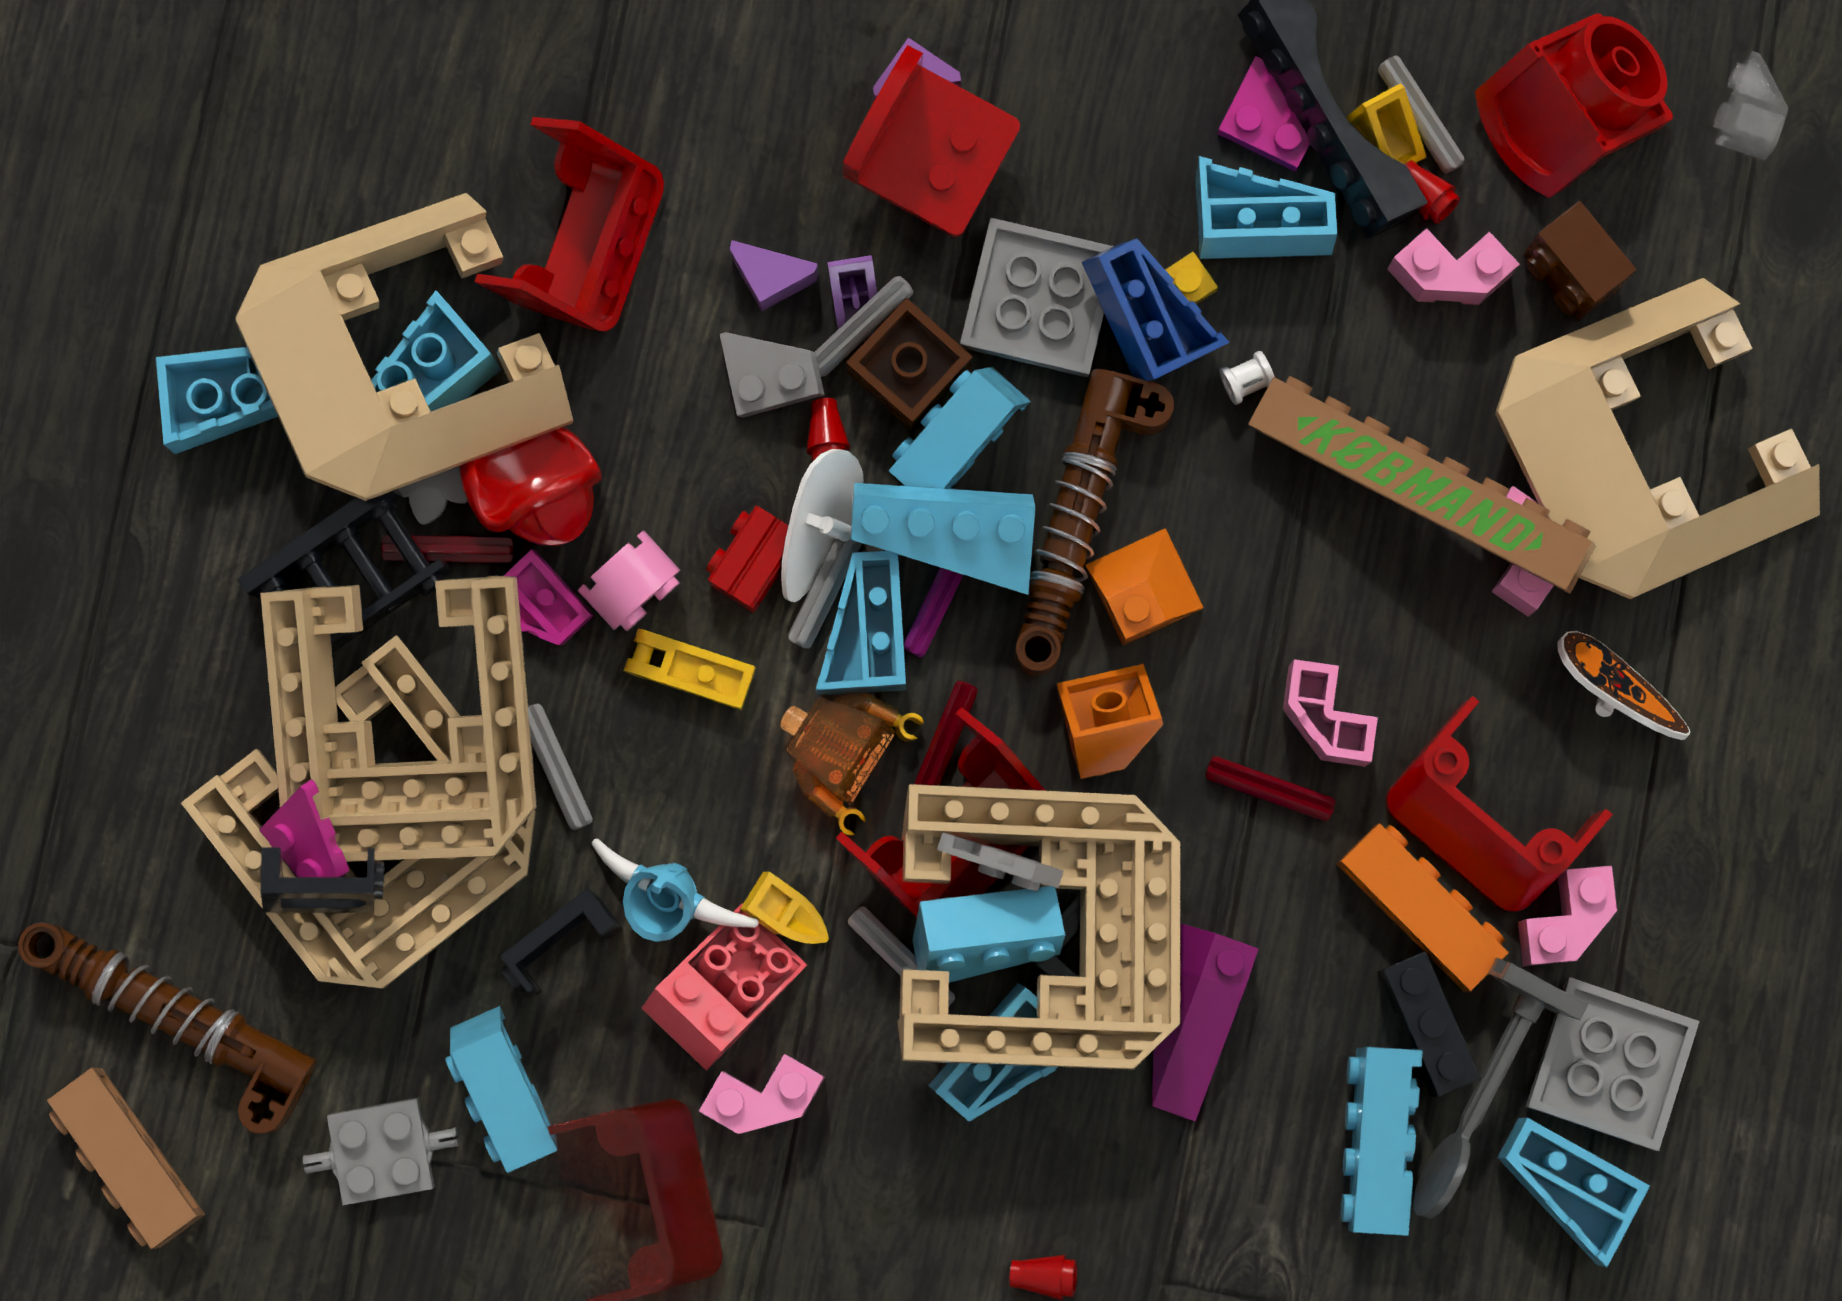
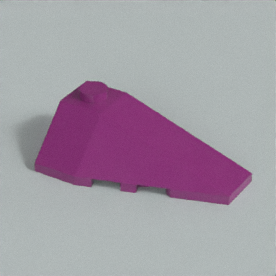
M1180 923V1024L1153 1050V1107L1194 1122L1196 1121L1259 950L1258 948L1217 933Z

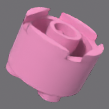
M645 531L637 535L643 542L636 549L629 543L626 544L591 576L596 583L591 590L586 585H582L578 589V592L613 630H616L620 625L625 631L631 629L647 614L642 606L655 595L661 601L680 584L674 577L680 569Z

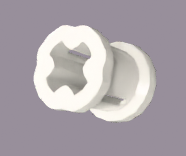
M1261 351L1254 353L1253 359L1231 369L1225 366L1219 369L1223 385L1235 405L1242 403L1244 396L1264 387L1268 388L1273 377H1275L1271 366Z

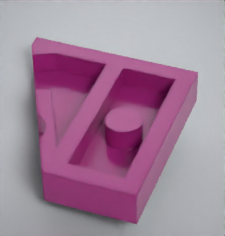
M1255 56L1217 134L1296 172L1310 145L1308 135L1295 113L1289 109L1284 94L1274 77L1267 71L1264 61Z
M531 549L504 575L517 577L521 631L528 632L556 645H564L594 616L591 610L536 550Z
M311 779L300 786L259 831L267 839L271 847L281 848L282 859L297 877H343L350 869L343 851L336 843V833L330 818H323L322 820L313 800V796L319 793L317 784Z

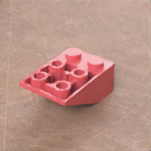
M743 903L734 911L735 913L748 916L740 910ZM761 924L754 928L719 925L653 990L641 1009L707 1071L803 971L807 964L778 936Z

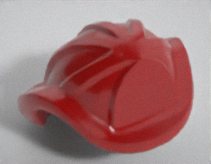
M565 426L459 466L461 485L473 513L485 528L494 532L510 529L515 535L542 546L567 544L577 539L583 533L593 511L594 497L592 487L602 480L600 468L588 448Z

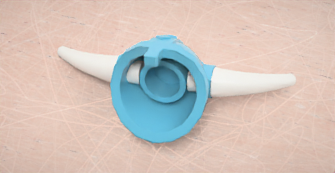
M599 839L592 841V846L612 872L627 883L623 897L625 917L632 930L642 938L655 942L670 940L681 933L691 919L730 927L754 928L758 926L759 921L757 918L729 911L698 894L695 883L684 866L669 863L667 865L661 864L647 868L621 857Z

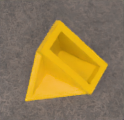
M1401 83L1364 102L1346 116L1347 120L1367 141L1393 159L1406 164L1410 160L1417 163L1427 157L1405 87Z

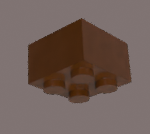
M1581 201L1577 202L1541 230L1524 252L1525 257L1528 259L1525 263L1531 274L1540 282L1545 280L1556 293L1553 297L1558 307L1568 316L1573 314L1578 321H1581L1618 292L1637 270Z
M906 298L846 362L847 373L913 432L926 414L950 392L949 389L955 380L964 371H969L972 368L973 357Z

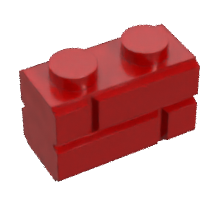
M755 506L750 514L743 511L730 531V534L735 536L734 540L726 551L719 548L706 567V571L711 573L708 578L709 585L750 612L755 613L781 573L782 557L789 525L759 506Z

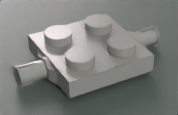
M419 1097L331 1113L327 1115L331 1136L329 1151L303 1155V1165L322 1162L305 1166L306 1175L333 1169V1173L339 1181L343 1205L429 1190L435 1187L431 1168L433 1151L455 1146L459 1147V1137L441 1140L456 1137L458 1131L454 1127L453 1129L430 1133L423 1121Z

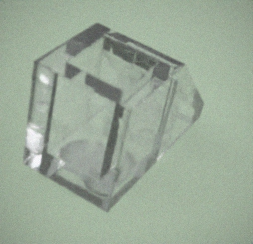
M1752 51L1743 63H1735L1727 83V87L1733 89L1729 104L1722 102L1713 127L1720 129L1715 141L1716 144L1765 161L1775 150L1789 108L1762 55Z

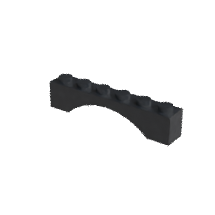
M1250 0L1237 15L1242 23L1243 30L1256 46L1264 60L1267 71L1274 77L1280 87L1289 109L1297 116L1308 135L1310 145L1318 152L1330 173L1333 184L1339 188L1352 210L1354 220L1362 227L1367 238L1370 239L1411 219L1428 202L1407 166L1386 155L1367 141L1347 120L1335 103L1324 80L1318 59L1316 42L1318 15L1310 1Z

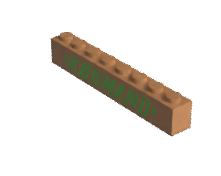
M1291 376L1288 377L1286 383L1273 377L1248 423L1252 428L1569 594L1572 592L1596 548L1593 541L1587 539L1591 531L1568 519L1565 520L1563 526L1548 519L1547 516L1550 510L1528 498L1525 499L1522 505L1507 498L1506 496L1510 490L1487 477L1482 484L1467 477L1469 468L1448 457L1444 459L1443 463L1428 457L1427 454L1430 448L1406 436L1404 442L1401 443L1387 436L1391 428L1369 416L1366 417L1364 423L1348 415L1352 409L1351 407L1330 396L1323 403L1309 395L1313 389L1312 387Z

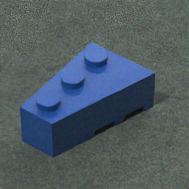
M1137 238L1118 244L1081 262L1133 377L1146 381L1154 380L1230 343L1221 332L1217 333L1200 314L1202 312L1193 301L1189 302L1173 284L1174 279Z

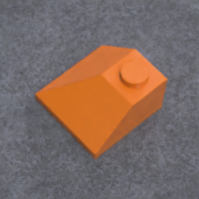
M1166 528L1085 565L1122 646L1204 608Z
M1144 664L1057 683L1070 745L1080 779L1101 776L1125 769L1163 726L1162 717Z

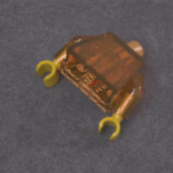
M867 693L839 695L833 701L819 698L809 713L796 706H792L785 712L781 720V728L794 736L788 745L787 752L796 759L793 765V772L803 795L828 817L835 816L838 818L840 829L847 835L855 834L844 827V818L848 814L853 813L865 822V817L856 808L844 807V801L850 805L852 804L895 733L901 740L906 742L917 739L914 735L905 732L903 727L905 720H912L918 725L924 724L920 715L908 713L902 716L898 714V708Z

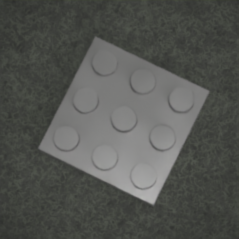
M990 218L960 346L972 351L1089 378L1104 311L1081 262L1114 246Z
M1571 977L1566 978L1563 991L1587 1003L1588 1006L1581 1020L1555 1013L1526 1107L1654 1151H1659L1700 1021Z

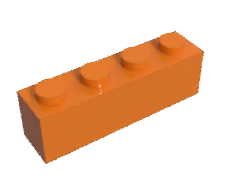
M1380 823L1375 825L1337 865L1423 952H1426L1427 956L1463 992L1471 991L1489 973L1496 957L1502 960L1509 953L1502 946L1505 938L1490 923L1485 922L1481 925L1469 913L1473 907L1463 895L1455 889L1449 893L1437 881L1441 875L1430 862L1423 857L1417 861L1405 849L1409 843L1397 829L1391 825L1386 829Z

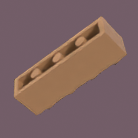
M90 1068L47 1100L53 1109L49 1113L51 1120L62 1134H71L79 1146L75 1150L78 1159L88 1171H97L105 1183L101 1187L104 1196L115 1209L123 1208L131 1220L127 1224L128 1229L141 1246L148 1244L151 1249L161 1248L205 1216L201 1207L103 1068Z

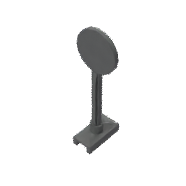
M1497 957L1488 974L1519 994L1511 1010L1514 1014L1461 1115L1457 1131L1450 1134L1437 1146L1419 1177L1413 1197V1209L1416 1215L1423 1219H1432L1438 1215L1450 1202L1458 1189L1470 1156L1469 1138L1480 1125L1532 1022L1536 1024L1544 1008L1581 1020L1588 1006L1587 1003Z

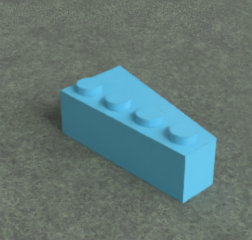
M437 290L426 302L428 306L416 322L413 320L402 334L404 338L389 358L385 356L375 369L377 373L371 380L376 392L416 379L430 411L467 399L501 370L489 350Z
M247 347L156 357L163 444L174 454L278 417Z
M854 483L851 540L1028 595L1035 519L1033 494Z
M1363 1047L1356 1048V1057L1348 1058L1347 1083L1355 1084L1354 1103L1347 1102L1345 1111L1346 1130H1352V1148L1344 1149L1343 1175L1350 1176V1194L1342 1195L1341 1221L1348 1222V1231L1409 1236L1413 1175L1412 1171L1406 1170L1407 1161H1413L1416 1134L1414 1125L1408 1124L1409 1115H1414L1416 1107L1418 1108L1420 1091L1419 1087H1417L1416 1079L1411 1078L1412 1066L1421 1067L1423 1050Z

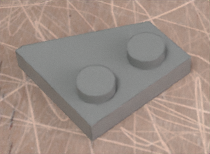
M727 332L720 334L737 416L744 418L825 395L815 352Z
M943 832L937 848L939 851L978 863L977 871L999 879H1004L1005 873L1014 875L1012 884L1037 892L1040 883L1059 888L1064 872L1055 867L993 846Z

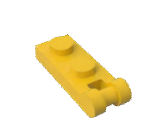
M637 629L633 641L637 643L632 659L627 658L624 672L739 710L743 709L756 670L755 666L650 631ZM654 650L665 652L660 668L649 664Z

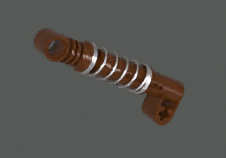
M1094 369L1091 372L1072 444L1064 449V454L1062 455L1061 461L1065 465L1062 481H1055V484L1060 486L1055 504H1048L1049 508L1054 510L1049 527H1042L1043 531L1047 532L1042 550H1035L1037 554L1041 555L1040 562L1048 567L1041 571H1032L1030 573L1029 590L1031 593L1029 598L1034 602L1027 603L1026 609L1031 613L1024 614L1023 619L1028 624L1023 623L1021 625L1015 647L1017 666L1022 672L1030 676L1046 675L1055 668L1065 638L1064 634L1060 633V631L1065 632L1068 625L1063 621H1068L1071 616L1066 610H1072L1073 605L1081 600L1082 590L1085 588L1079 582L1088 578L1084 570L1085 561L1094 555L1093 549L1090 547L1092 536L1101 532L1096 521L1098 514L1107 509L1103 496L1106 490L1113 487L1109 477L1116 475L1115 471H1117L1118 461L1115 457V452L1122 429L1143 435H1154L1164 430L1171 419L1174 411L1172 394L1166 387L1158 383L1103 369ZM1131 391L1141 393L1134 418L1125 416ZM1148 401L1156 403V412L1153 418L1145 416L1144 407ZM1072 573H1082L1084 576L1082 578H1075ZM1041 641L1049 648L1050 656L1045 661L1034 662L1026 656L1025 647L1030 642Z
M44 922L34 923L27 927L20 935L18 942L19 954L28 965L37 967L53 976L59 975L61 980H69V983L74 987L79 985V989L85 992L87 1000L97 1004V1006L113 998L108 1006V1012L112 1011L115 1007L131 1015L130 1023L134 1022L137 1018L152 1026V1034L158 1029L173 1037V1045L181 1041L196 1049L194 1052L195 1056L203 1052L206 1062L209 1061L210 1064L217 1067L226 1064L251 1077L252 1080L238 1107L239 1119L246 1129L258 1134L271 1133L283 1128L289 1121L317 1065V1059L247 1024L245 1016L238 1013V1011L235 1012L232 1009L223 1012L216 1008L213 998L202 1001L194 997V991L191 987L181 990L173 986L170 976L160 979L153 976L148 965H143L139 968L135 967L128 973L130 962L127 954H123L115 949L110 951L100 949L97 952V946L93 944L88 945V942L84 939L78 940L76 935L68 932L61 926ZM49 933L55 940V949L51 956L43 959L37 952V943L41 936ZM262 1083L289 1096L286 1103L280 1100H271L269 1109L274 1112L273 1118L259 1120L261 1112L255 1109L256 1104L266 1103L271 1097L259 1090Z

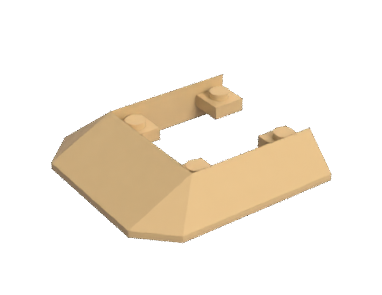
M467 193L260 265L235 318V322L306 478L367 501L573 423L559 365H554L540 333L498 348L497 356L510 383L434 411H430L416 379L376 392L344 323L345 320L379 308V299L368 277L369 274L447 247L461 279L502 264L503 255L486 221L487 211Z
M1704 278L1516 355L1513 358L1495 412L1538 504L1550 510L1547 518L1562 526L1565 520L1568 519L1591 531L1587 539L1593 541L1596 548L1579 578L1629 599L1820 515L1819 464L1813 467L1810 466L1792 428L1748 448L1766 486L1765 488L1699 516L1681 477L1650 490L1612 412V410L1631 403L1641 396L1624 359L1688 332L1691 333L1708 369L1744 355L1753 349L1733 310L1740 303Z
M489 576L435 581L439 627L474 625L482 715L447 718L451 760L375 764L372 721L338 722L330 634L363 631L359 585L324 586L260 593L280 807L300 786L313 779L319 789V793L313 796L321 820L323 818H330L336 833V843L343 851L346 862L367 861L368 848H375V860L495 856L500 853L535 810L536 795L517 577Z
M397 635L362 661L361 664L363 666L335 687L336 703L350 722L370 721L393 703L437 761L451 760L447 718L460 716V714ZM255 749L222 776L216 775L181 802V804L262 908L260 894L261 847H271V845L259 831L263 825L254 815L253 811L279 792L277 772L261 751ZM534 810L498 855L404 859L384 875L383 900H374V913L266 914L318 981L384 989L528 875L536 811ZM282 859L283 877H297ZM348 865L350 870L343 877H358Z
M909 784L901 838L903 840V882L943 884L950 882L951 854L937 850L942 832L982 844L1039 847L1040 863L1064 871L1059 888L1056 889L1080 890L1079 977L1040 975L1037 978V1018L948 1015L949 971L902 970L900 979V1019L897 1021L902 1061L1133 1070L1180 1024V841L1136 795ZM1040 883L1039 887H1047L1048 885Z

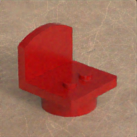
M1599 13L1528 43L1475 90L1481 121L1499 156L1526 185L1548 198L1561 193L1603 157L1661 129L1673 119L1671 110L1663 100L1667 92L1668 81L1664 65L1655 48L1645 36L1630 24Z
M907 45L879 91L842 162L843 177L952 237H960L968 226L1018 135L1020 121L1007 112L922 67L923 53Z

